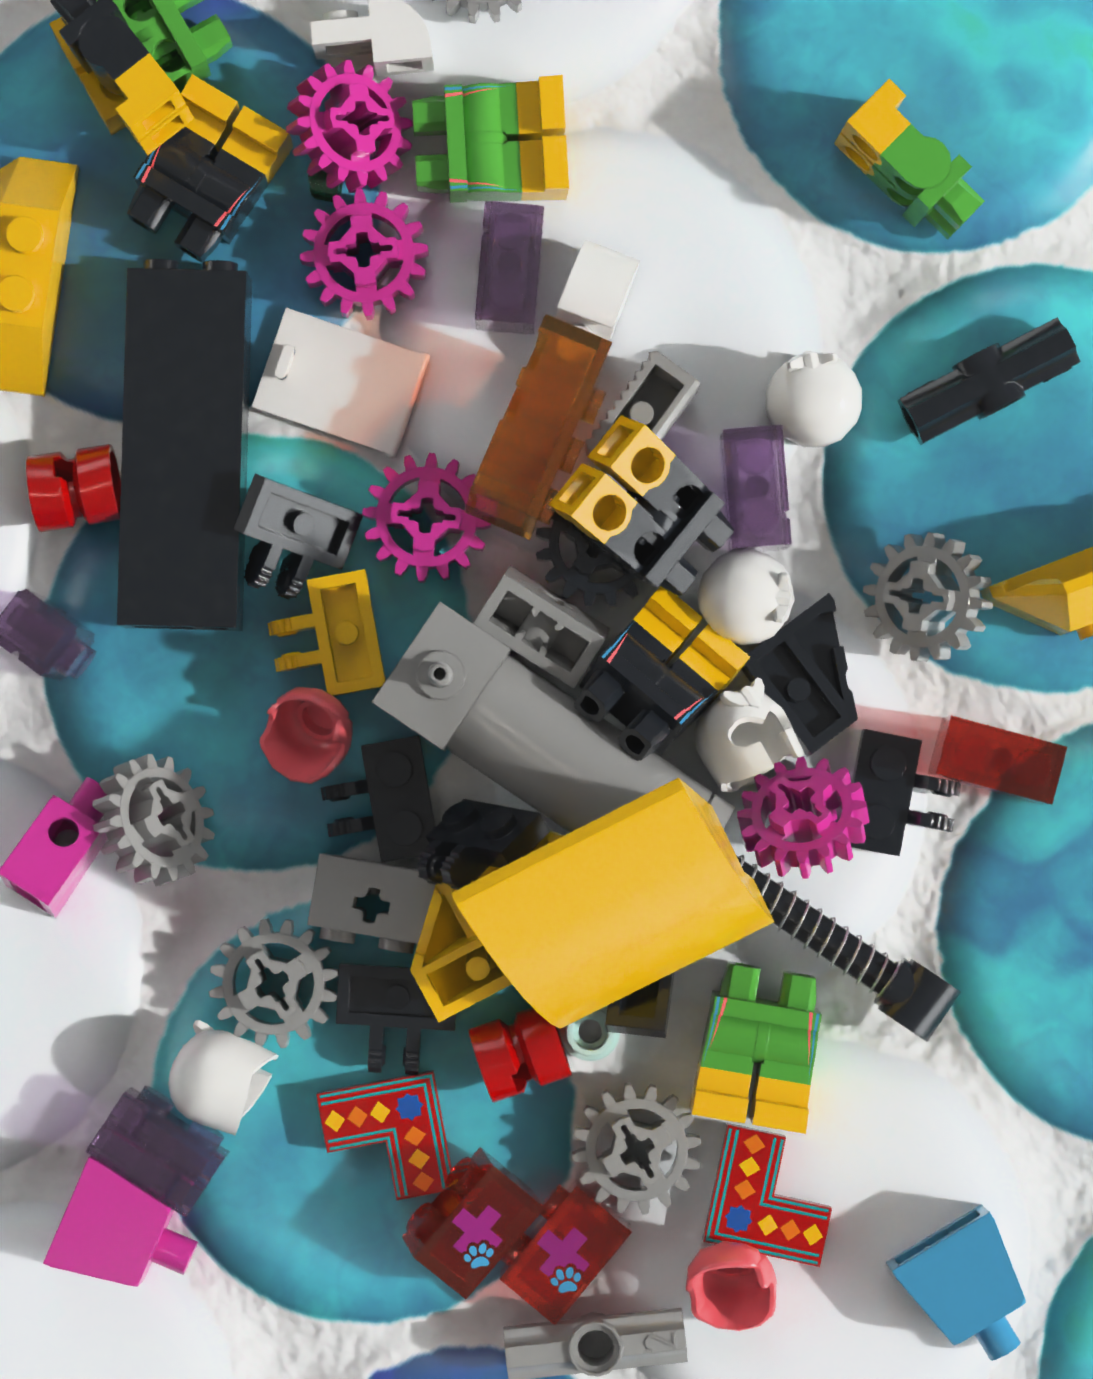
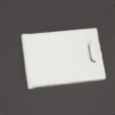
M286 308L251 407L385 453L389 458H396L430 360V355L425 352L418 353Z

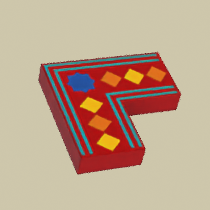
M434 1070L421 1072L418 1075L400 1076L317 1092L316 1096L327 1153L386 1142L396 1200L455 1190Z
M727 1123L704 1228L703 1242L717 1244L722 1241L744 1243L758 1249L760 1254L820 1267L832 1207L774 1194L786 1141L785 1135Z

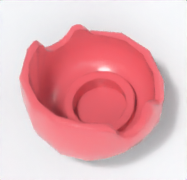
M295 687L278 697L276 703L272 704L267 710L269 715L267 727L259 740L261 749L274 770L290 781L312 784L328 776L345 759L352 743L353 722L350 720L349 712L342 702L328 692L317 688Z
M728 1241L708 1246L697 1253L687 1269L686 1291L690 1294L691 1311L698 1320L718 1329L741 1331L759 1327L773 1316L776 1307L777 1280L772 1264L766 1255L760 1254L758 1249L747 1244Z

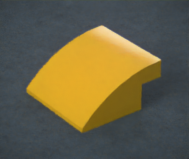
M680 778L451 893L461 914L506 978L538 1014L559 1029L774 923L754 879L743 871L713 806Z

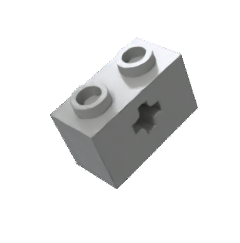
M512 565L509 566L473 623L502 644L573 689L603 645L610 630L608 626Z
M321 853L318 859L307 925L321 927L319 935L321 939L354 944L357 933L379 937L378 948L413 954L414 944H418L435 885L427 883L426 880L418 877L419 872L415 868ZM371 888L379 889L380 899L384 902H390L389 912L378 913L375 921L366 919V909L357 907L358 897L368 896Z

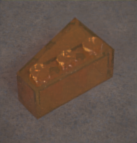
M545 314L539 327L534 351L527 366L522 367L515 384L517 388L503 419H500L471 486L465 508V513L528 540L531 539L538 521L547 525L550 524L555 510L548 504L559 492V490L554 488V485L561 471L572 474L585 444L584 441L576 438L581 424L584 421L594 425L607 392L597 387L612 342Z

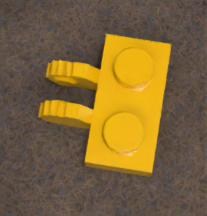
M362 569L306 580L312 613L267 623L269 635L287 637L315 628L319 650L282 654L281 657L274 659L276 672L291 671L322 664L326 690L332 696L381 688L386 681L366 570Z

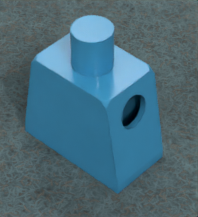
M982 1204L886 1261L887 1266L896 1279L953 1345L960 1344L975 1335L990 1361L1009 1354L1020 1345L1019 1338L1005 1316L1023 1306L1026 1300L995 1219Z

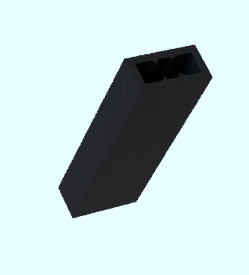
M147 259L143 261V268H127L117 625L124 628L243 631L245 535L233 528L246 498L252 279L247 271H238V263L209 260L202 262V270L179 269V262L174 260Z

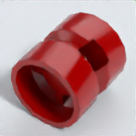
M111 444L80 448L73 459H67L62 452L27 457L26 476L28 493L38 531L47 532L73 528L77 518L83 517L90 525L120 521L121 477L115 451Z
M532 1007L517 1012L514 1023L510 1025L497 1019L468 1029L482 1077L493 1103L524 1093L528 1081L534 1080L540 1086H544L573 1076L557 1027L550 1024Z

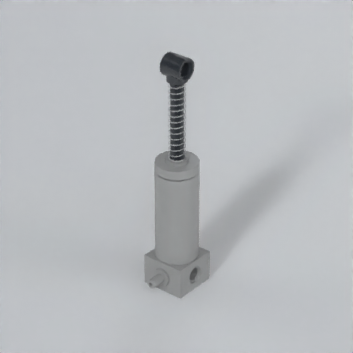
M442 602L438 603L372 700L373 704L443 751L447 749L569 833L677 778H680L713 806L723 829L735 808L718 795L714 794L712 796V791L654 752L640 761L635 760L621 748L618 737L623 732L604 718L600 722L589 721L575 709V698L512 657L510 648ZM744 855L737 856L743 871L754 879L774 920L773 924L778 926L777 932L781 929L791 935L790 940L795 938L803 943V949L809 947L818 953L817 958L822 956L831 962L830 967L835 965L843 970V976L847 973L857 980L856 985L860 982L870 989L869 994L874 991V1003L879 1006L878 1009L926 1042L929 1041L961 993L959 990L912 959L908 961L903 958L901 961H892L889 959L888 952L880 953L876 950L875 943L868 945L862 940L861 934L855 936L849 932V926L842 927L837 924L836 917H827L823 914L822 908L815 909L812 907L809 899L803 901L799 898L796 890L790 892L784 888L783 881L777 883L772 880L770 872L764 874L758 870L757 864L750 865L744 861Z

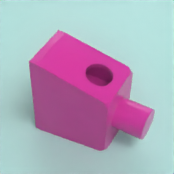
M86 777L69 803L53 795L0 868V877L8 888L55 918L61 912L108 838L106 833H98L93 829V825L98 823L104 816V813L99 812L92 806L93 801L107 796L97 781ZM64 830H73L78 833L76 841L69 846L62 847L54 844L58 834Z
M96 1151L88 1157L43 1264L57 1269L138 1287L145 1279L152 1262L184 1275L198 1242L167 1229L177 1205L173 1198L109 1156Z

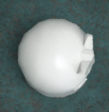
M806 350L802 354L787 360L775 371L765 392V410L769 421L780 436L802 447H825L842 440L857 423L862 410V388L855 373L843 360L837 357L836 353Z
M754 549L732 550L719 556L703 573L697 591L699 611L707 624L723 638L739 645L761 643L774 637L788 621L795 602L790 577L783 565L770 555Z
M758 677L751 683V686L745 685L740 691L722 692L719 699L706 707L696 724L694 737L697 753L722 792L732 793L755 783L754 777L756 775H767L774 770V763L782 762L787 756H793L796 759L805 755L786 713L781 706L764 693L763 681Z
M195 1020L193 1028L196 1034L183 1045L170 1070L168 1082L170 1097L176 1109L187 1119L236 1135L241 1118L254 1106L272 1078L271 1073L260 1068L271 1060L276 1061L279 1055L250 1040L240 1038L225 1030H214L207 1023Z

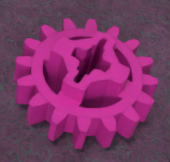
M344 60L335 68L329 63L323 65L312 73L313 76L310 75L299 83L296 89L300 95L287 105V109L299 117L286 126V133L300 136L302 143L296 146L292 152L294 156L308 154L312 160L307 169V173L310 176L323 170L327 173L326 185L328 188L333 189L345 180L349 193H355L356 189H361L366 185L371 189L387 180V176L389 177L402 168L403 163L399 157L411 150L412 143L402 137L401 134L413 127V120L400 117L398 110L407 103L405 97L392 99L388 94L393 80L388 77L377 83L373 80L374 71L372 65L367 64L355 73L351 60ZM327 93H330L331 98L324 102L325 112H319L323 98ZM375 141H380L376 155L370 160L369 155L376 151Z
M356 189L354 203L346 205L345 201L338 194L333 196V204L336 211L329 215L325 211L316 209L314 216L321 226L318 231L304 229L302 234L304 240L314 246L313 250L300 254L302 265L316 267V270L305 278L310 288L324 285L325 289L320 296L321 303L327 307L336 299L341 300V314L346 318H349L355 306L362 307L367 321L373 320L375 306L383 304L384 308L391 315L396 313L393 298L400 294L402 297L412 301L415 293L408 282L410 279L425 280L427 275L426 270L415 263L416 259L429 256L428 245L413 243V240L424 232L420 221L405 224L404 221L409 213L408 206L403 202L393 210L388 209V195L383 191L379 193L374 203L367 202L363 189ZM373 218L391 226L401 239L396 240V237H384L374 228ZM350 221L351 228L339 241L329 242L334 232L340 226ZM370 243L372 251L380 253L370 257V266L359 267L356 257L350 256L359 253V244ZM400 265H402L397 276L388 285L379 289L378 282L391 268H400ZM328 270H333L334 273L345 272L355 281L356 292L338 284Z
M429 453L425 466L417 467L413 458L408 455L404 457L405 472L398 474L388 466L383 469L389 482L386 488L376 485L369 487L368 491L378 500L377 507L363 508L362 515L369 520L376 521L377 527L371 528L364 534L368 542L382 540L384 543L376 554V558L380 563L389 560L393 556L397 559L395 575L402 577L409 567L416 568L419 583H425L429 570L437 569L441 578L446 581L450 579L448 565L456 562L460 567L467 570L471 565L465 552L469 548L477 551L484 550L485 543L475 534L477 530L491 528V519L477 515V510L489 504V499L487 495L472 496L470 491L477 484L478 478L473 473L462 480L457 477L459 461L453 459L444 470L438 468L435 453ZM418 481V491L404 503H391L402 488ZM441 482L452 487L460 495L466 510L450 507L441 497ZM424 504H433L436 515L445 517L442 523L432 524L430 533H422L418 522L409 519V517H412V514L422 513ZM388 527L406 530L413 539V555L407 553L395 543ZM450 533H463L459 542L452 549L444 554L435 556L436 545Z
M804 756L799 757L795 763V769L787 770L781 762L774 763V777L769 779L761 774L756 775L754 780L757 792L743 791L741 798L744 809L737 811V818L744 847L747 852H755L757 864L761 868L775 861L778 876L784 877L791 867H799L802 879H808L811 874V866L820 865L829 874L833 872L831 859L838 856L841 859L850 861L853 858L851 843L859 844L864 843L866 840L864 825L870 822L862 785L860 782L851 783L849 770L845 767L831 774L828 759L822 758L815 768H808ZM840 806L842 812L840 819L836 823L835 820L838 819L836 809ZM767 816H768V817H769V821H770V826H768V827L766 828V827H765V822H766V819H767Z

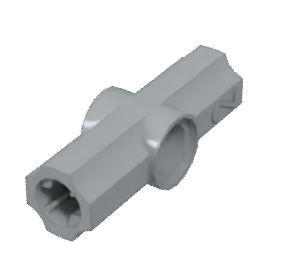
M682 1308L616 1315L591 1312L582 1315L578 1319L503 1327L508 1379H533L579 1373L599 1377L617 1369L688 1362ZM593 1330L606 1333L612 1340L609 1352L598 1358L588 1357L583 1354L578 1346L581 1337Z

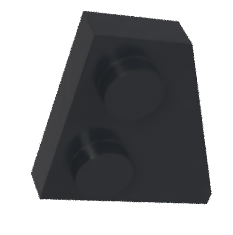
M830 593L782 627L774 637L765 640L747 654L750 658L741 669L751 683L757 677L762 679L764 693L782 707L807 757L858 720L853 692L847 685L846 672L848 666L844 646L839 644L833 614L836 611V606Z

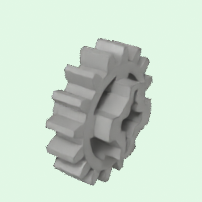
M931 532L927 533L924 540L921 535L907 534L904 535L905 549L898 545L888 544L884 549L889 562L887 564H871L870 569L879 579L877 585L863 586L864 593L875 596V605L864 610L865 617H877L881 621V624L873 632L875 638L889 639L893 637L889 649L891 653L905 655L909 651L912 661L927 662L930 655H932L934 660L951 659L950 646L956 650H968L971 647L969 638L966 635L968 630L984 632L986 626L976 617L979 610L992 609L993 602L980 598V590L992 584L990 577L975 575L974 571L983 560L979 555L968 554L962 557L966 545L962 540L949 539L945 542L944 534ZM910 567L909 572L902 577L904 572ZM952 572L954 573V575H955V577H956V579H957V581H958V585L956 584V582H955L954 579L952 578ZM928 591L932 592V595L942 596L944 600L943 602L931 601V604L923 602V599L913 598L912 593ZM898 611H899V613L901 614V616L903 617V621L901 620V618H900V616H899V614H898ZM955 615L952 622L945 628V622Z
M147 754L115 766L113 768L114 775L102 779L99 783L107 796L94 800L92 805L96 810L104 813V820L93 825L95 832L107 834L109 841L101 849L103 855L116 852L120 857L116 865V871L123 873L134 869V880L137 884L153 880L155 886H162L195 873L194 864L205 861L209 856L200 844L213 840L215 835L210 829L204 827V819L214 815L213 809L201 807L199 799L206 792L204 786L192 789L188 784L192 771L187 767L174 772V761L169 756L156 761L153 754Z
M269 918L260 920L259 935L254 936L245 926L237 930L241 942L239 947L226 942L220 946L219 949L229 960L227 964L211 966L210 972L215 976L223 978L221 986L210 990L209 995L212 998H224L227 1006L217 1014L219 1020L234 1016L239 1021L233 1035L240 1037L251 1029L256 1032V1044L263 1047L269 1035H275L280 1048H286L289 1045L291 1031L295 1030L303 1040L312 1036L310 1026L307 1023L310 1019L322 1024L326 1023L329 1016L320 1005L322 1001H337L338 993L326 988V981L339 976V969L324 968L322 960L332 950L329 946L319 948L316 951L312 948L310 944L315 936L313 929L310 928L300 937L293 935L294 921L286 919L281 926L280 932H274L273 926ZM280 943L288 945L301 954L292 960L275 957L265 944ZM245 957V962L251 971L246 989L237 994L235 985L236 973L242 959ZM268 967L273 974H278L282 971L287 974L289 981L282 987L286 995L285 997L280 998L276 992H270L266 995L262 991L260 985L267 980L264 972L265 968ZM312 972L314 978L313 994L308 1006L304 1009L298 993L302 978ZM257 1006L272 1009L277 1012L280 1019H283L284 1022H266L254 1017L249 1011Z
M631 1082L625 1083L623 1089L624 1097L617 1100L607 1089L601 1093L605 1107L599 1111L587 1105L583 1111L588 1120L592 1122L590 1127H575L573 1132L576 1138L586 1142V1147L572 1152L573 1161L580 1163L588 1162L589 1167L579 1176L581 1184L584 1185L597 1181L600 1185L597 1188L595 1200L601 1203L610 1194L616 1196L617 1212L624 1213L629 1201H638L642 1215L648 1214L650 1199L658 1197L665 1207L671 1206L672 1202L668 1190L675 1186L687 1192L690 1185L682 1175L684 1169L699 1170L700 1167L699 1160L688 1155V1149L701 1145V1138L699 1135L685 1134L684 1131L694 1121L691 1112L676 1116L673 1112L679 1101L678 1097L672 1094L662 1103L657 1101V1088L653 1084H649L644 1096H636ZM627 1110H649L658 1114L663 1119L647 1124L633 1120ZM609 1121L614 1131L611 1148L602 1152V1155L597 1157V1139L601 1129ZM622 1125H626L631 1135L635 1134L639 1141L648 1138L652 1141L646 1147L647 1161L651 1171H647L642 1161L638 1162L635 1156L631 1155L624 1158L621 1155L627 1149L625 1131ZM676 1140L677 1148L674 1162L666 1175H664L659 1166L662 1151L665 1147L672 1144V1141ZM620 1173L640 1177L645 1186H624L615 1182L610 1177L614 1178Z

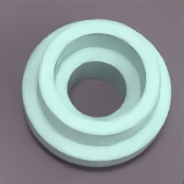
M607 1006L561 1028L562 1042L574 1057L584 1061H596L605 1058L615 1049L620 1033L606 1031ZM590 1019L597 1021L602 1027L600 1037L592 1042L583 1040L578 1032L581 1023Z

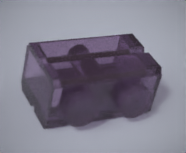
M485 201L475 310L476 330L535 334L544 206Z
M782 425L722 430L719 441L725 517L734 528L733 534L727 540L728 552L740 549H754L760 552L787 550L792 545L790 519L786 515L789 511Z
M24 589L18 591L0 614V646L9 653L19 656L18 659L40 676L59 681L71 676L76 680L86 670L96 655V651L91 648V645L94 643L95 634L73 617L66 615L64 610L48 598L31 590Z
M145 1085L141 1092L131 1087L120 1097L85 1152L186 1218L230 1153V1151L220 1145L225 1137L216 1129L194 1121L189 1125L172 1114L171 1110L174 1107V1103L152 1087Z

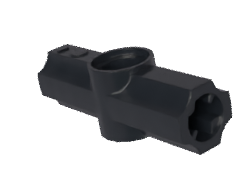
M1055 318L1001 347L999 343H996L954 365L952 372L907 393L898 400V403L911 433L922 445L975 417L981 420L1026 396L1025 391L1069 371L1081 361L1077 354L1076 345L1067 328L1061 324L1058 318Z

